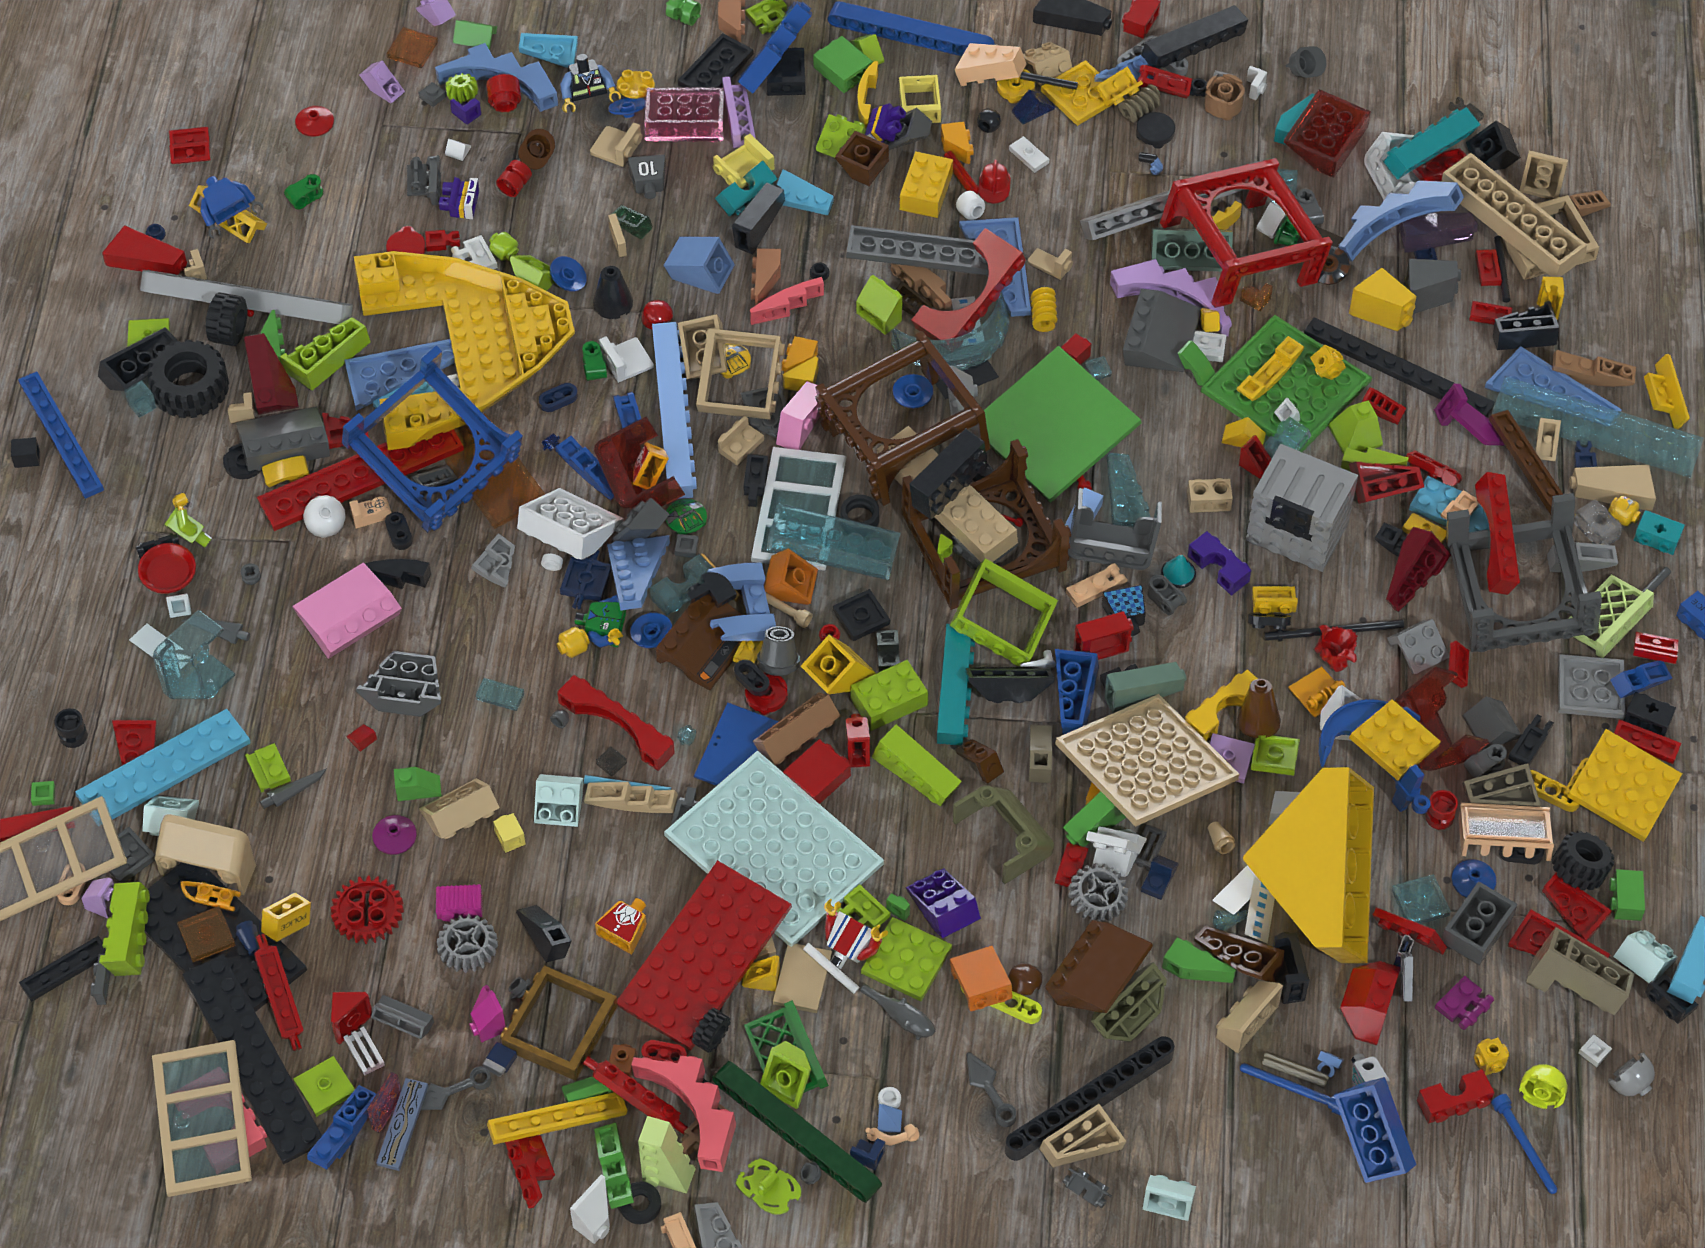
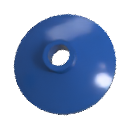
M624 98L611 103L608 109L612 114L630 118L635 116L636 112L645 108L647 103L643 98Z
M560 256L554 259L550 265L551 277L562 289L575 292L585 286L587 281L586 272L576 260Z
M917 374L902 376L895 382L893 396L904 407L919 408L928 404L932 399L933 386L927 378Z
M644 614L632 624L630 630L631 638L641 647L655 648L673 626L670 619L663 614Z
M1465 860L1459 863L1453 870L1452 884L1455 890L1466 898L1478 881L1493 890L1495 889L1496 875L1493 869L1482 861Z

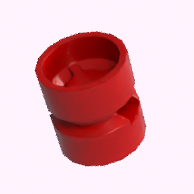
M512 160L497 179L496 185L505 195L516 197L522 190L523 185L531 178L532 172L525 163L519 160Z
M1438 790L1430 797L1431 805L1425 817L1427 823L1432 828L1445 830L1453 824L1458 799L1450 791Z

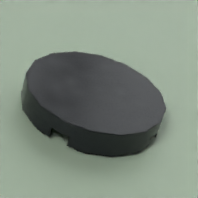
M241 443L229 448V451L223 457L224 468L227 474L233 478L240 480L250 479L262 471H248Z

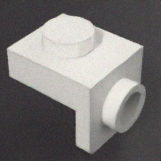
M1253 66L1248 68L1247 81L1251 82L1249 98L1256 100L1266 89L1267 72Z

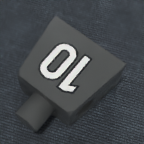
M665 154L628 158L629 174L635 192L638 194L644 193L647 199L655 198L656 192L664 190L666 173Z

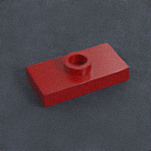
M1472 301L1469 321L1494 325L1495 319L1511 314L1512 307Z
M1458 641L1450 643L1448 679L1460 688H1464L1468 685L1470 650Z

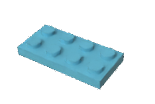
M1427 476L1424 481V488L1419 489L1410 504L1409 510L1447 527V520L1440 515L1462 491ZM1481 505L1470 516L1469 532L1490 529L1486 513Z

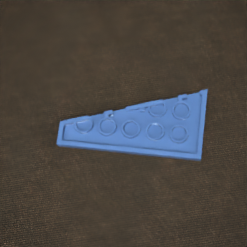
M1018 218L959 221V227L968 240H976L984 228L1023 252ZM1025 264L1020 271L1014 274L1011 283L1000 292L999 297L1011 317L1031 315Z
M447 339L344 360L356 411L404 385L420 371L421 358L436 345L442 351L440 369L442 370L454 364L451 340Z
M1521 346L1485 384L1487 389L1608 427L1619 417L1622 409L1568 375L1553 371L1552 365Z
M669 535L646 539L635 538L632 541H615L607 544L620 610L642 608L647 597V590L651 588L652 578H655L660 567L661 557L665 555L666 546L670 544Z

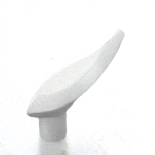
M1045 650L1043 652V659L1022 663L1020 667L1052 668L1056 666V663L1053 660L1051 650Z

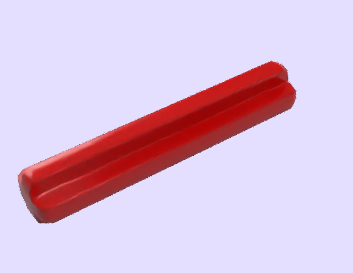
M952 151L945 153L944 158L953 159V173L966 191H974L976 194H979V187Z

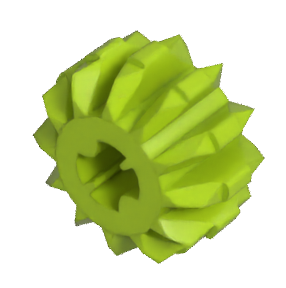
M455 74L454 77H449L445 83L446 94L449 100L454 98L460 104L465 101L469 102L470 99L475 98L478 94L477 81L470 74Z

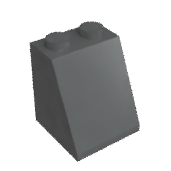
M1409 259L1404 286L1417 296L1413 314L1453 302L1454 294L1458 293L1457 281L1461 280V269H1458L1457 261Z

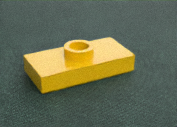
M1415 513L1411 514L1402 527L1403 532L1409 534L1413 527L1433 532L1442 544L1446 540L1445 529Z

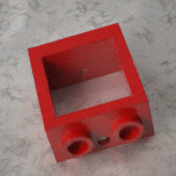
M1122 611L1076 624L1073 648L1075 651L1097 653L1098 660L1128 652L1130 642H1132V621L1130 618L1127 619L1125 612Z

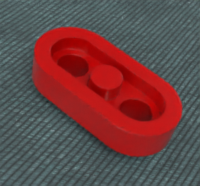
M647 1041L641 1049L642 1058L647 1057L657 1061L669 1060L678 1063L679 1060L673 1061L672 1058L687 1057L686 1050L681 1045L662 1041ZM653 1052L657 1053V1055L654 1057L650 1056V1054Z

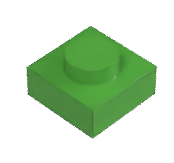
M54 781L32 783V806L55 804Z
M891 893L886 899V909L891 914L905 921L910 915V904L905 898L897 897Z

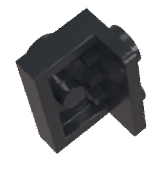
M1664 974L1657 981H1651L1648 984L1645 994L1652 1003L1657 1004L1664 1011L1669 1019H1673L1679 1024L1695 1011L1699 1004L1695 1001L1691 1004L1668 993L1667 990L1672 979L1667 974Z

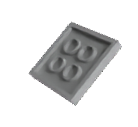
M1560 654L1558 658V713L1624 719L1625 697H1619L1610 679L1624 671V660Z

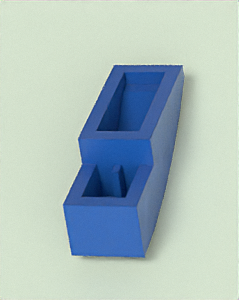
M1654 661L1639 665L1635 669L1623 671L1610 679L1619 697L1624 698L1633 695L1635 692L1639 693L1672 679V676L1663 661Z

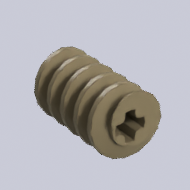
M1150 84L1135 95L1125 99L1124 102L1119 103V110L1125 118L1135 123L1137 119H1140L1149 111L1152 112L1155 108L1160 107L1161 95L1157 87Z

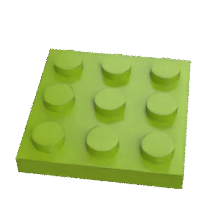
M892 917L885 928L888 931V935L882 938L878 952L866 960L861 969V974L921 1002L952 950V944Z

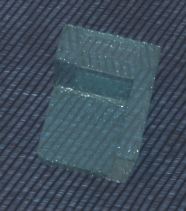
M142 380L125 390L128 405L139 418L156 408L153 393Z

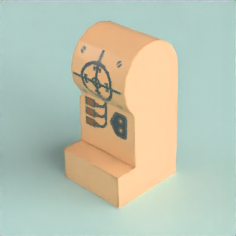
M377 497L372 501L369 500L358 503L357 500L349 502L355 528L384 521L387 515L392 513L388 500L385 497Z

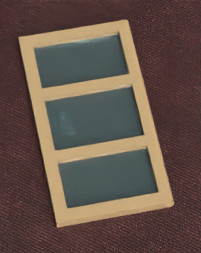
M225 1041L152 1055L167 1196H177L251 1181L252 1176L235 1041Z

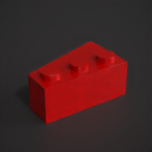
M1357 461L1349 464L1350 471L1358 475L1355 491L1359 504L1424 488L1419 467L1362 463Z

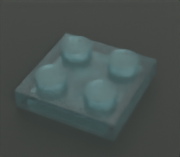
M1434 874L1392 886V893L1404 918L1422 924L1450 916V908Z

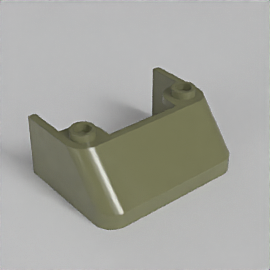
M982 786L953 804V823L956 825L983 807L993 806L1018 835L1015 840V847L1020 853L1003 864L1002 882L1006 884L1050 857L1054 850V842L1012 791L1005 788Z

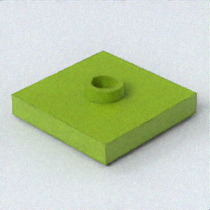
M169 318L129 320L127 347L165 327L170 332Z
M1266 735L1259 736L1255 740L1251 770L1294 776L1300 739L1270 736L1267 738Z
M334 1056L293 1078L294 1083L316 1117L346 1101L355 1090Z

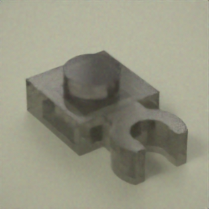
M1460 97L1456 98L1457 105L1453 102L1449 103V110L1452 112L1456 109L1460 111L1467 107L1478 122L1484 117V113L1471 103L1465 105L1464 100Z

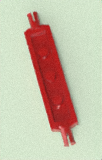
M265 934L258 935L256 939L260 949L254 953V957L281 1039L290 1040L293 1051L300 1050L302 1046L298 1036L303 1033L304 1029L277 947L268 946Z
M589 1056L585 1059L583 1064L594 1071L593 1078L647 1116L670 1122L674 1129L685 1135L684 1131L688 1126L679 1121L681 1113L672 1105L667 1104L656 1096L655 1093L643 1087L634 1078L629 1077L607 1060L599 1064Z

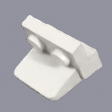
M1099 826L1097 833L1088 831L1086 840L1092 842L1093 847L1096 848L1093 864L1097 863L1099 868L1105 864L1106 870L1114 867L1113 873L1115 875L1121 873V877H1126L1147 838L1138 835L1130 829L1114 830Z

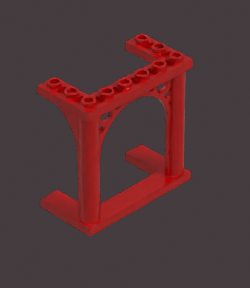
M1276 158L1173 181L1160 224L1163 228L1180 225L1182 218L1185 217L1193 224L1222 268V272L1211 300L1214 308L1232 304L1242 276L1304 262L1296 281L1298 285L1303 287L1315 284L1319 280L1333 242L1330 237L1322 238L1278 173L1277 170L1280 163ZM1232 189L1249 190L1245 200V205L1248 209L1265 205L1267 197H1269L1282 208L1304 243L1238 258L1213 221L1210 211L1211 203L1216 196ZM1207 194L1208 198H1203L1198 195Z

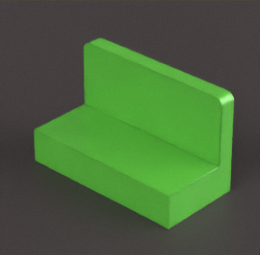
M456 20L453 43L472 47L485 43L488 49H490L492 34L497 33V26Z
M593 1076L562 1086L566 1103L613 1093L612 1090L593 1078Z

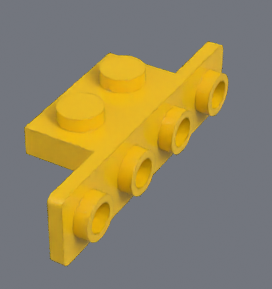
M1665 354L1655 364L1657 374L1648 372L1644 376L1653 410L1669 413L1674 429H1679L1690 417L1671 355Z

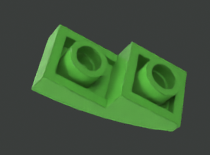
M1189 340L1178 352L1184 368L1192 371L1198 385L1203 386L1215 374L1209 360L1193 341Z

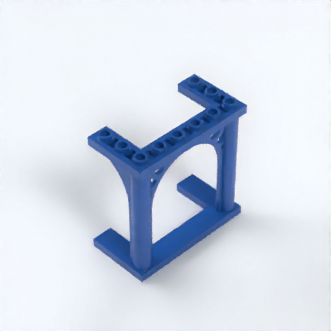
M437 345L421 358L419 372L366 418H363L359 413L343 426L342 444L347 449L352 447L423 522L422 528L427 533L430 530H437L443 524L442 520L446 516L449 518L458 511L457 507L462 502L466 504L474 496L472 493L477 489L482 490L489 483L488 479L491 476H498L504 470L503 466L507 462L510 464L519 457L518 453L521 450L523 435L518 430L513 434H507L496 427L440 369L442 351ZM424 382H427L467 424L475 443L474 459L467 472L457 481L440 487L423 486L408 479L365 435ZM483 439L485 443L488 442L490 445L481 446L479 441ZM488 450L493 452L494 458L483 460L480 458L479 453ZM479 463H481L482 465H487L480 467V470H477L475 468V466ZM464 478H466V479H468V482H467V483H463L462 480H463ZM452 490L454 494L451 493L447 500L446 492ZM423 491L428 493L426 501L423 499L424 496L420 494ZM435 492L440 493L443 501L439 498L433 504L431 501L432 495Z

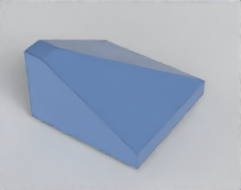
M879 1104L878 1130L881 1132L901 1133L902 1110Z

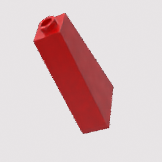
M125 225L102 252L106 266L133 271L151 270L179 275L187 266L183 250Z

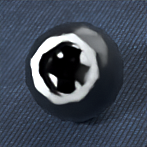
M987 108L978 114L977 124L983 132L992 133L1000 127L1001 118L996 110Z

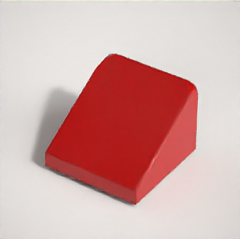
M364 724L346 736L360 752L377 740L376 732Z

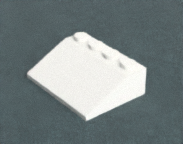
M558 488L519 506L517 529L541 540L543 543L556 547L560 551L573 555L576 559L582 560L594 554L614 533L616 527L624 518Z

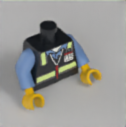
M586 54L578 55L576 57L577 63L568 66V72L565 73L560 84L562 99L565 100L562 110L567 113V105H571V111L575 112L576 107L572 102L607 94V90L610 92V101L613 102L611 98L613 93H617L619 100L621 99L620 93L614 89L615 84L610 72L602 65H597L595 60H588Z

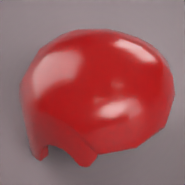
M663 300L650 301L642 311V323L651 330H653L652 324L670 323L673 319V310Z

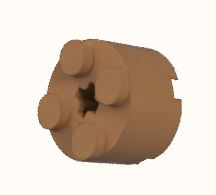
M1223 74L1221 77L1213 76L1206 86L1205 111L1226 121L1233 119L1234 116L1240 113L1243 107L1245 94L1243 82L1231 74Z

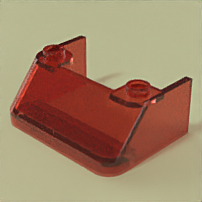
M647 416L601 439L594 447V452L617 503L623 508L632 509L641 501L646 502L650 498L662 507L685 495L674 476L645 491H642L641 487L633 484V468L631 464L636 462L642 450L640 445L658 436Z
M1434 667L1395 699V702L1401 707H1408L1420 716V721L1418 722L1441 741L1440 745L1417 764L1421 770L1434 771L1464 763L1469 757L1489 744L1488 739L1466 734L1452 745L1438 711L1444 707L1447 700L1444 687L1458 677L1457 672Z

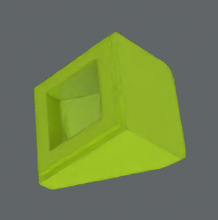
M940 534L937 554L942 563H944V558L952 554L953 541Z

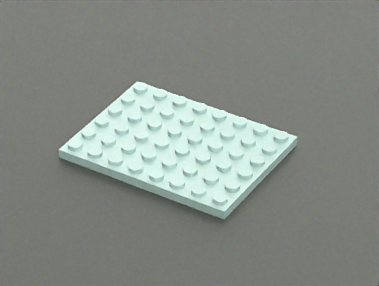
M756 751L664 831V836L707 874L718 860L791 903V910L774 932L791 947L798 943L826 917L827 912L824 909V905L829 899H832L831 905L833 907L838 901L842 903L843 898L859 884L862 885L884 865V859L759 751Z

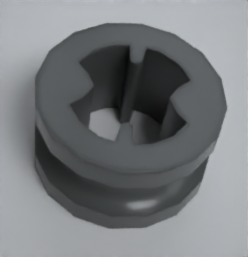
M249 563L241 568L240 572L244 583L253 585L260 580L261 575L257 565ZM251 572L252 574V572H254V575L251 576L249 574V576H247V573Z

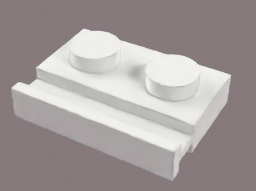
M1195 331L1193 342L1204 353L1209 361L1223 362L1226 335Z

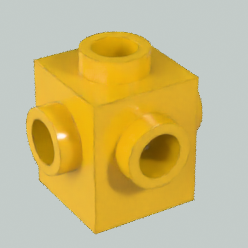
M1323 345L1310 357L1316 367L1315 372L1321 378L1325 377L1333 380L1346 368L1342 361L1344 358L1341 353L1327 345Z
M1499 1037L1492 1040L1489 1038L1482 1040L1477 1045L1474 1054L1476 1065L1480 1070L1483 1069L1485 1075L1497 1073L1505 1069L1509 1057V1051L1506 1045L1501 1043Z

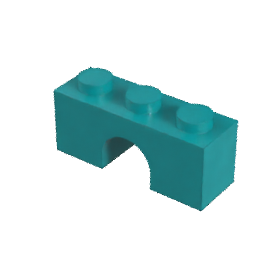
M764 161L748 171L743 177L749 185V190L741 189L734 182L715 198L729 217L734 213L737 215L742 213L746 208L745 205L754 199L766 183L773 185L778 179Z

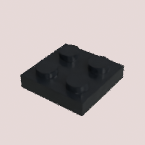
M870 589L833 605V612L853 641L890 625V618Z

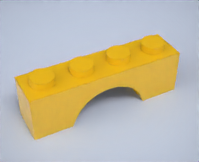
M1248 669L1242 674L1238 673L1227 686H1221L1214 696L1206 698L1200 707L1196 710H1190L1185 716V720L1206 741L1210 740L1213 733H1218V712L1228 706L1242 707L1251 682L1258 678Z

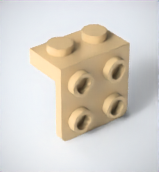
M1052 42L1044 43L1041 45L1042 47L1037 49H1028L1023 54L1026 63L1033 66L1034 74L1056 78L1072 68L1069 50Z
M633 122L627 132L606 126L590 149V154L624 167L628 158L632 156L642 140L640 125Z

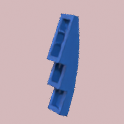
M569 436L555 447V451L584 480L609 500L614 499L627 489L601 458L597 459L586 446L582 448L572 436Z

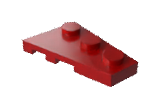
M1557 872L1545 884L1542 890L1573 931L1586 941L1592 937L1612 911L1583 890H1580L1579 887L1573 888L1570 884L1563 882V879L1557 876Z

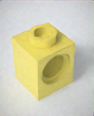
M514 813L503 815L493 821L495 834L505 853L526 845L524 832Z

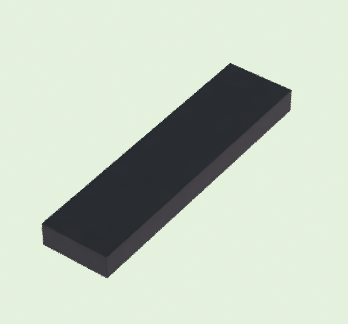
M96 936L23 979L19 984L32 1002L92 967L94 963H98L99 954H105L106 948H103V942L100 937Z

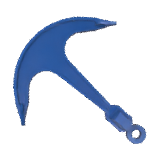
M1374 699L1358 700L1345 704L1334 711L1325 722L1319 738L1321 767H1324L1336 737L1340 735L1350 736L1353 731L1388 702ZM1402 707L1413 718L1420 721L1418 714L1408 707ZM1416 764L1409 767L1399 781L1390 775L1395 781L1396 791L1392 802L1396 808L1402 812L1412 802L1411 807L1413 811L1418 814H1425L1431 803L1426 796L1420 795V786L1424 778V773Z

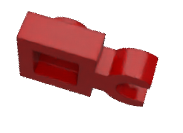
M445 230L425 231L427 252L447 250L448 245L460 247L459 231H452L449 234H446Z

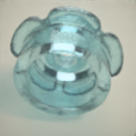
M691 725L681 727L677 736L680 744L690 746L695 740L696 730Z

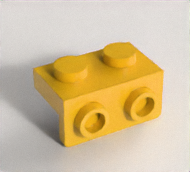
M1127 66L1095 86L1106 106L1112 103L1116 106L1125 100L1123 96L1126 94L1132 96L1140 91L1138 87L1143 82H1137Z
M1253 586L1252 588L1253 612H1260L1262 614L1270 612L1289 614L1296 612L1298 598H1296L1295 586Z

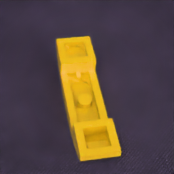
M874 61L866 69L858 87L859 122L865 124V128H867L871 115V104H865L868 88L876 89L878 61Z
M1287 336L1275 349V354L1253 376L1249 375L1237 387V391L1251 401L1264 395L1290 369L1304 350V346Z

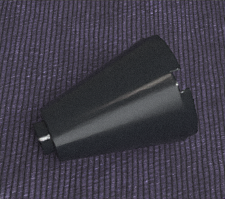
M607 266L602 269L593 299L594 309L597 310L601 317L606 319H619L621 315L630 313L633 307V297L620 269L615 266Z

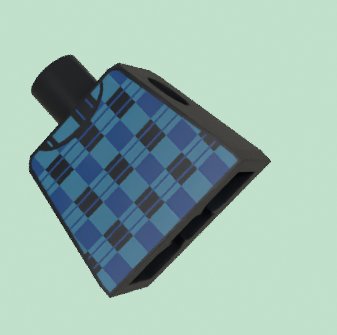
M1142 585L1103 592L1102 607L1107 616L1124 611L1127 619L1130 618L1133 624L1131 636L1139 634V626L1144 625L1146 615Z

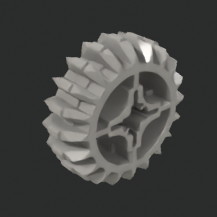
M1097 863L1093 864L1092 868L1086 865L1084 870L1079 869L1076 873L1077 875L1072 877V883L1068 887L1070 890L1068 898L1073 899L1070 903L1071 906H1078L1075 910L1076 913L1081 911L1084 913L1083 919L1090 916L1091 921L1096 918L1101 922L1105 918L1111 921L1113 916L1118 917L1120 911L1124 910V903L1128 901V896H1126L1128 888L1124 887L1126 880H1119L1121 873L1116 875L1113 873L1114 867L1106 870L1105 864L1101 868L1098 867ZM1087 881L1089 890L1083 894L1082 884ZM1111 892H1114L1115 902L1109 905L1108 896Z
M470 914L467 915V918L463 919L459 915L457 921L451 918L450 925L444 924V931H439L437 951L441 955L443 963L446 962L449 968L454 966L456 972L463 968V972L467 973L470 968L475 972L477 966L484 969V962L491 963V956H495L498 942L496 941L497 934L494 932L493 926L488 925L486 919L480 921L478 915L472 919ZM481 936L485 939L482 947L478 943ZM452 940L456 941V948L453 951L450 949Z

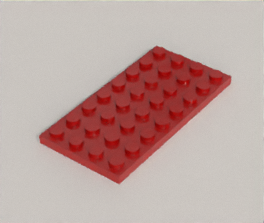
M717 860L617 1000L618 1007L691 1051L695 1046L692 1043L693 1033L696 1032L695 1029L699 1026L700 1020H703V1016L712 1008L717 1010L722 1008L791 910L792 904Z

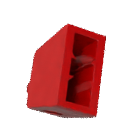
M855 713L845 719L847 758L851 768L870 767L868 720L866 717ZM854 742H861L862 748L855 749Z

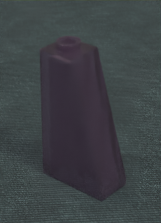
M1428 213L1400 223L1399 231L1404 253L1472 241L1474 232H1477L1478 224L1477 221H1474L1472 213Z

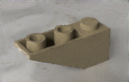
M1030 725L1029 782L1051 783L1052 726Z

